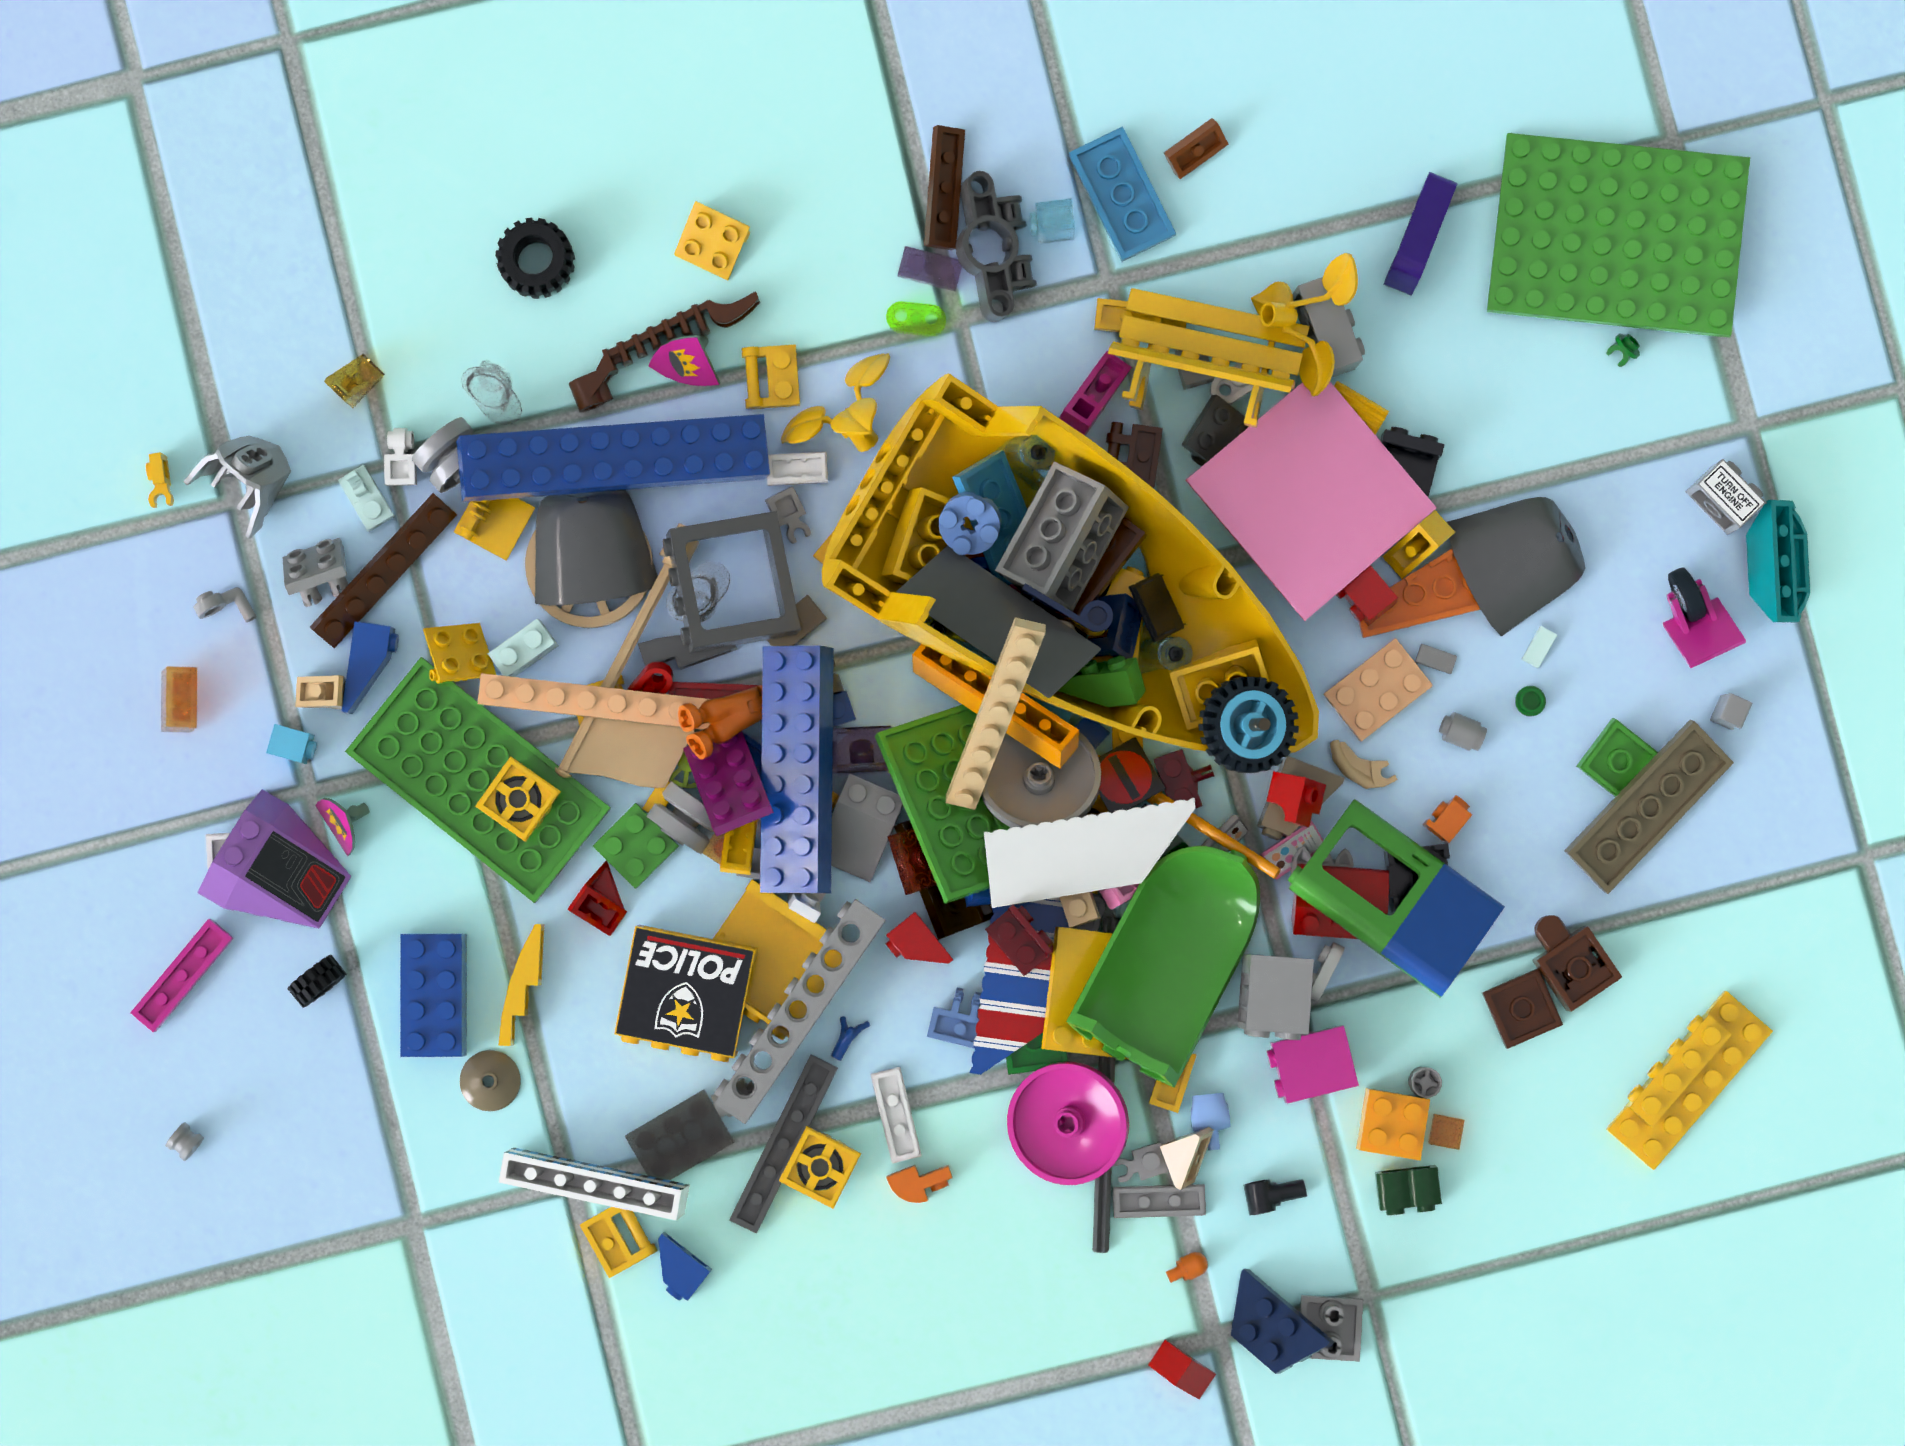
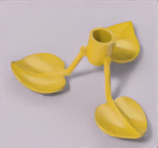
M1349 253L1339 255L1327 266L1322 283L1328 292L1322 296L1293 301V294L1288 284L1278 281L1269 285L1261 293L1251 297L1264 326L1281 328L1282 333H1288L1309 345V347L1302 351L1303 357L1299 375L1304 386L1314 397L1318 396L1331 380L1335 365L1334 354L1327 341H1319L1315 344L1313 339L1291 329V326L1296 323L1298 318L1295 307L1326 301L1331 297L1334 304L1338 306H1344L1351 302L1357 291L1358 274L1355 260L1352 254Z
M889 353L869 356L860 360L849 369L845 377V383L849 387L855 386L854 392L857 399L849 408H845L844 411L837 414L833 419L825 416L826 410L823 406H814L799 412L785 427L781 443L795 444L807 441L822 429L823 423H828L834 432L841 433L844 438L849 437L859 452H864L874 447L879 439L872 429L873 419L877 411V402L873 398H862L861 388L862 386H871L880 379L889 364Z

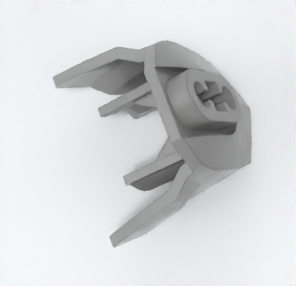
M244 436L227 441L217 451L207 454L183 482L189 485L201 476L213 475L219 471L211 483V486L216 487L221 479L230 480L233 475L246 485V494L237 508L242 510L254 507L246 531V536L251 539L262 528L264 517L268 514L291 470L280 446L256 437Z

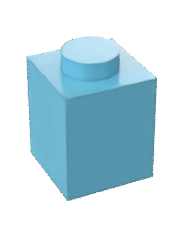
M274 724L266 753L307 764L308 759H312L316 751L317 742L313 741L315 735Z

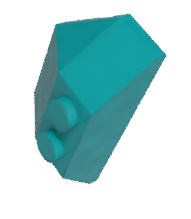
M1767 500L1746 534L1749 595L1772 622L1797 623L1800 622L1801 613L1810 596L1808 538L1803 522L1795 511V504L1789 500Z

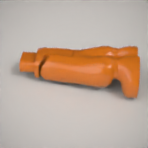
M762 685L728 696L707 700L702 703L699 709L692 703H685L679 707L678 717L683 731L689 732L699 728L704 723H710L704 730L691 733L686 737L689 747L699 759L711 756L713 743L722 744L744 729L762 720Z

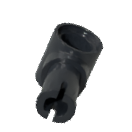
M1270 1179L1243 1185L1249 1215L1272 1212L1276 1210V1206L1281 1205V1202L1307 1197L1303 1179L1281 1184L1270 1182Z

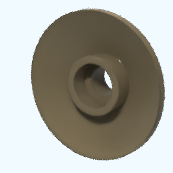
M486 1050L473 1055L464 1064L460 1073V1089L466 1101L473 1107L482 1111H497L507 1107L516 1098L521 1085V1076L516 1063L508 1055L495 1050ZM487 1075L492 1076L494 1079V1084L491 1087H487L483 1083V1079Z

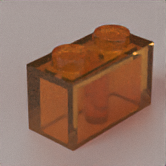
M166 666L161 671V732L191 733L197 728V667Z

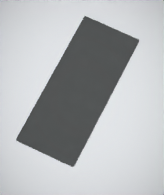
M946 546L896 591V593L930 596L936 599L929 611V616L995 662H998L1015 617L1046 624L1045 636L1026 683L1047 698H1051L1101 651L1100 647L965 555L955 553L953 548Z

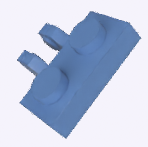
M957 987L951 1011L934 1007L927 1037L974 1048V1039L977 1036L976 1024L979 1021V1018L976 1016L981 993L975 992L971 1001L970 1015L958 1013L964 993L963 988Z

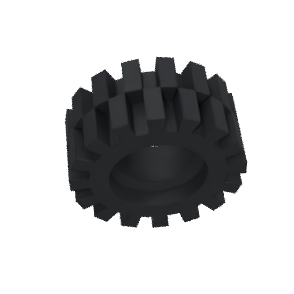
M328 955L306 970L287 989L301 1007L304 1008L332 989L347 974L332 955Z

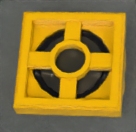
M510 756L475 807L527 842L534 830L543 822L544 817L549 814L553 803L561 791Z
M806 1126L779 1182L834 1209L861 1153L828 1134Z

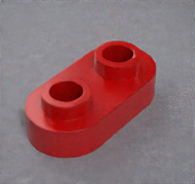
M663 662L649 663L627 690L666 694L673 683V670Z

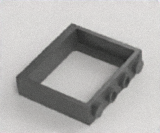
M777 511L668 530L666 539H663V550L665 556H670L672 568L668 570L671 586H676L678 598L674 599L677 616H682L684 627L680 629L681 639L684 646L688 645L689 653L798 634L801 627ZM763 530L780 617L710 630L704 629L701 626L686 544L692 541Z

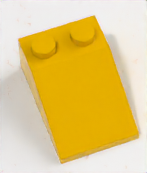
M1257 639L1224 648L1169 671L1187 730L1199 727L1198 724H1203V718L1199 717L1200 711L1206 708V705L1203 703L1206 698H1211L1212 694L1210 692L1214 688L1221 687V683L1231 681L1233 678L1253 676L1266 678V681L1269 682Z

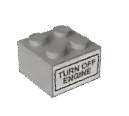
M1722 459L1711 466L1685 492L1729 535L1741 528L1766 502L1761 498L1763 497L1762 491L1753 483L1748 484L1740 476L1742 472L1733 462H1726Z

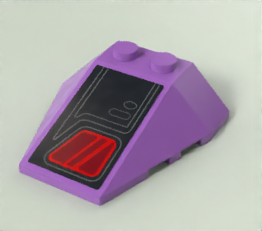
M262 789L242 813L212 861L197 893L227 910L246 912L256 916H265L320 929L351 879V875L289 804Z

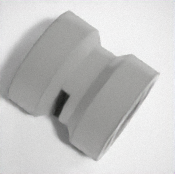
M1418 1067L1410 1073L1408 1085L1415 1095L1431 1098L1440 1092L1442 1079L1436 1070L1429 1067Z

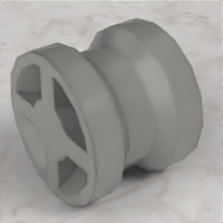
M184 1122L172 1134L165 1146L169 1150H176L179 1153V1157L186 1161L197 1150L204 1137L200 1133L194 1134L190 1130V1126Z

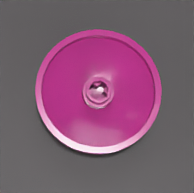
M1057 1062L1036 1070L1018 1086L1009 1104L1007 1129L1016 1155L1032 1173L1055 1184L1078 1185L1100 1177L1118 1161L1128 1139L1129 1116L1120 1091L1107 1076L1097 1069L1082 1063Z

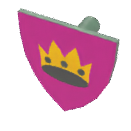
M694 335L672 339L660 346L653 354L648 367L661 375L688 385L712 386L720 385L721 383L705 351L709 343L706 336Z
M330 798L321 799L315 805L346 855H351L355 848V834L352 823L370 813L368 806L362 803L358 806L352 805L346 810Z

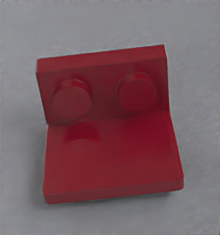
M1013 904L985 930L1022 975L1025 976L1053 953L1050 946L1054 943L1042 929L1038 933L1030 925L1034 919L1023 906L1017 909Z

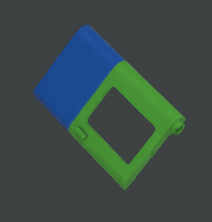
M1356 799L1351 802L1305 867L1302 869L1300 866H1297L1287 880L1291 883L1289 890L1439 998L1447 991L1505 907ZM1348 828H1355L1417 873L1418 880L1394 914L1386 915L1323 869L1322 863Z

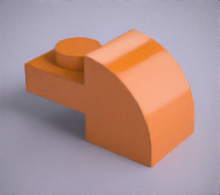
M916 1165L887 1175L886 1178L892 1191L898 1197L908 1202L922 1203L929 1200L925 1191L926 1188L930 1187L932 1192L949 1185L947 1180L953 1178L949 1165L921 1176Z

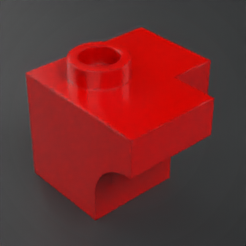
M1273 771L1266 801L1282 807L1285 814L1284 821L1309 827L1312 813L1320 815L1326 784L1306 777Z

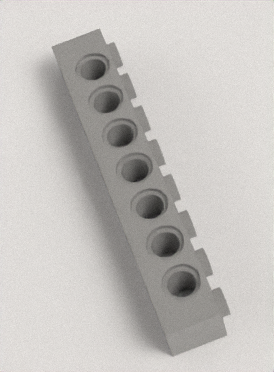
M857 899L852 904L846 901L837 914L841 920L836 928L828 927L819 940L824 945L818 954L810 953L802 965L806 971L800 980L794 977L784 991L789 995L782 1005L777 1002L768 1014L767 1018L771 1022L765 1030L761 1028L757 1030L749 1042L753 1045L749 1054L745 1056L742 1053L732 1066V1069L736 1072L731 1080L727 1081L724 1079L716 1089L714 1094L718 1096V1099L715 1101V1104L742 1123L746 1124L885 923L886 920ZM848 924L856 925L860 931L859 938L855 942H847L842 936V930ZM832 949L839 951L842 955V962L836 968L829 967L825 963V954ZM812 975H819L824 980V988L819 993H813L808 989L807 981ZM799 1000L805 1003L807 1013L803 1018H795L791 1015L790 1005L792 1002ZM784 1026L787 1028L789 1039L786 1043L779 1044L774 1041L772 1032L775 1027ZM764 1051L771 1056L772 1063L769 1068L761 1069L757 1067L755 1056L758 1052ZM748 1077L753 1081L754 1090L752 1093L742 1094L738 1090L737 1083L740 1078Z

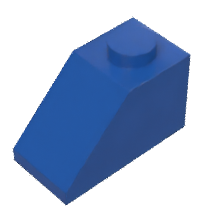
M663 1232L658 1238L663 1282L668 1286L666 1291L679 1301L682 1298L688 1301L711 1272L712 1268L666 1232Z

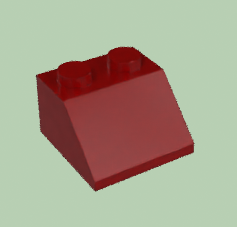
M916 912L886 934L889 941L885 944L896 958L902 955L905 959L945 964H949L954 960Z

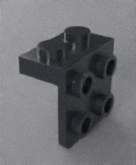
M1391 427L1390 430L1385 429L1381 434L1380 441L1426 496L1429 497L1437 462L1442 456L1445 444L1438 443V438L1431 435L1421 434L1420 438L1408 435L1409 431L1400 427Z

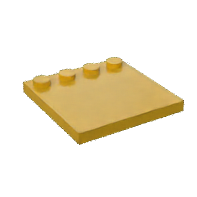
M1055 927L1041 1049L1112 1057L1102 1050L1103 1043L1094 1037L1091 1040L1085 1039L1066 1022L1106 948L1112 933Z

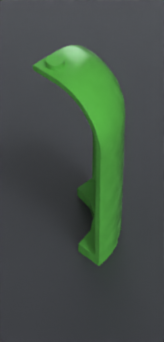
M1192 846L1174 851L1160 859L1144 881L1138 885L1066 1022L1085 1039L1091 1040L1094 1037L1103 1043L1102 1050L1121 1062L1126 1057L1128 1060L1141 1066L1139 1072L1175 1087L1246 951L1256 926L1260 907V885L1255 871L1247 862L1248 858L1235 850H1231L1229 853L1214 847Z

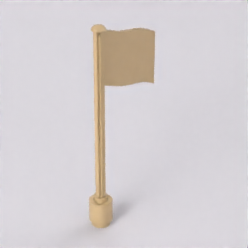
M678 523V525H677V527H683V526H685V525L680 524V523ZM692 541L686 544L688 562H690L699 541ZM663 548L659 555L664 558L662 561L664 565L601 687H615L670 581L668 570L672 568L670 556H665ZM584 717L558 768L555 767V772L562 778L571 777L572 775L569 773L604 776L640 787L665 788L684 752L683 748L688 744L686 737L694 733L695 729L685 732L681 727Z

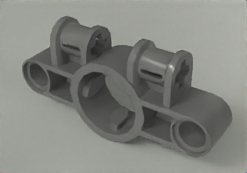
M976 171L962 182L960 193L966 227L957 238L956 255L961 266L968 273L975 276L982 316L990 322H998L1008 316L1014 308L1013 291L1035 287L1037 282L1032 277L1030 262L1033 260L1032 255L1017 256L1019 241L1015 230L1027 226L1026 221L1022 219L1020 207L1022 196L1015 195L996 198L992 177L984 171ZM972 181H976L982 186V194L976 193L972 189ZM978 228L979 231H986L990 228L1000 235L1003 239L1002 251L1005 252L1002 264L999 265L998 262L984 265L972 256L973 248L969 243V236L973 229ZM993 299L1001 302L1003 306L1002 313L993 309Z

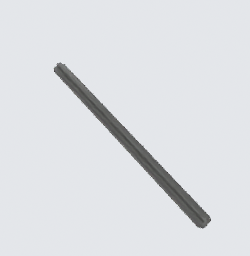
M1105 917L1103 919V932L1113 934L1120 921L1119 918ZM1099 1056L1098 1071L1107 1076L1113 1083L1115 1081V1058ZM1112 1167L1095 1179L1092 1248L1095 1253H1107L1109 1251Z

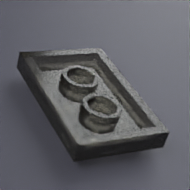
M705 1089L625 1135L647 1176L665 1180L675 1178L735 1143Z

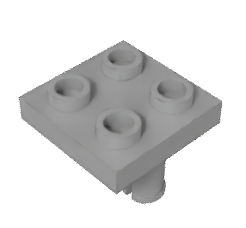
M340 538L334 540L326 539L317 543L316 546L304 550L296 549L288 553L287 556L282 557L284 586L288 595L299 592L306 607L312 606L311 597L315 605L321 602L322 596L317 589L318 585L328 582L334 597L340 594V588L343 591L348 586L345 577L347 576L345 552Z
M1301 1295L1300 1313L1334 1341L1331 1347L1312 1354L1310 1359L1360 1362L1363 1299Z

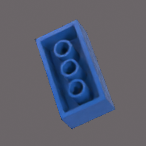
M400 934V1057L467 1056V934Z

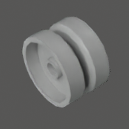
M462 417L454 419L436 431L418 448L412 457V461L422 472L432 471L429 481L440 493L446 492L460 483L456 441L461 435H472L473 433L471 426Z
M670 781L662 795L666 801L675 806V809L671 811L664 805L655 803L646 816L660 826L661 831L683 846L685 844L697 853L702 854L710 841L704 833L697 829L698 825L700 824L709 831L714 832L704 804Z

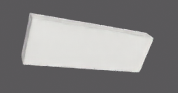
M901 1067L870 1074L892 1164L921 1157L922 1154Z

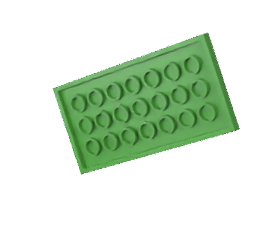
M420 657L345 752L533 903H536L611 810V807L572 776L569 778L560 777L555 772V767H559L555 762L486 707L478 705L477 700L453 681L437 684L436 681H431L429 671L434 669V666L423 657ZM510 756L561 791L553 803L551 811L544 817L543 822L534 830L527 842L475 807Z

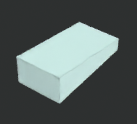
M1539 626L1521 660L1538 669L1557 634L1543 626Z

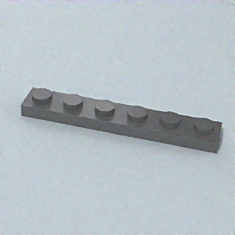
M812 1054L810 1055L729 1221L757 1234L780 1188L781 1182H779V1179L806 1126H810L838 1067Z

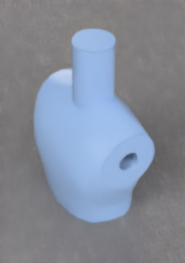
M1224 1093L1192 1096L1191 1120L1193 1131L1196 1132L1207 1127L1214 1130L1208 1145V1151L1220 1149L1218 1131L1231 1127L1229 1107L1225 1101Z

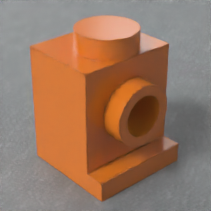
M1455 795L1448 803L1442 801L1431 814L1435 817L1433 821L1430 819L1425 820L1422 825L1445 844L1450 843L1472 816L1467 811L1470 806Z

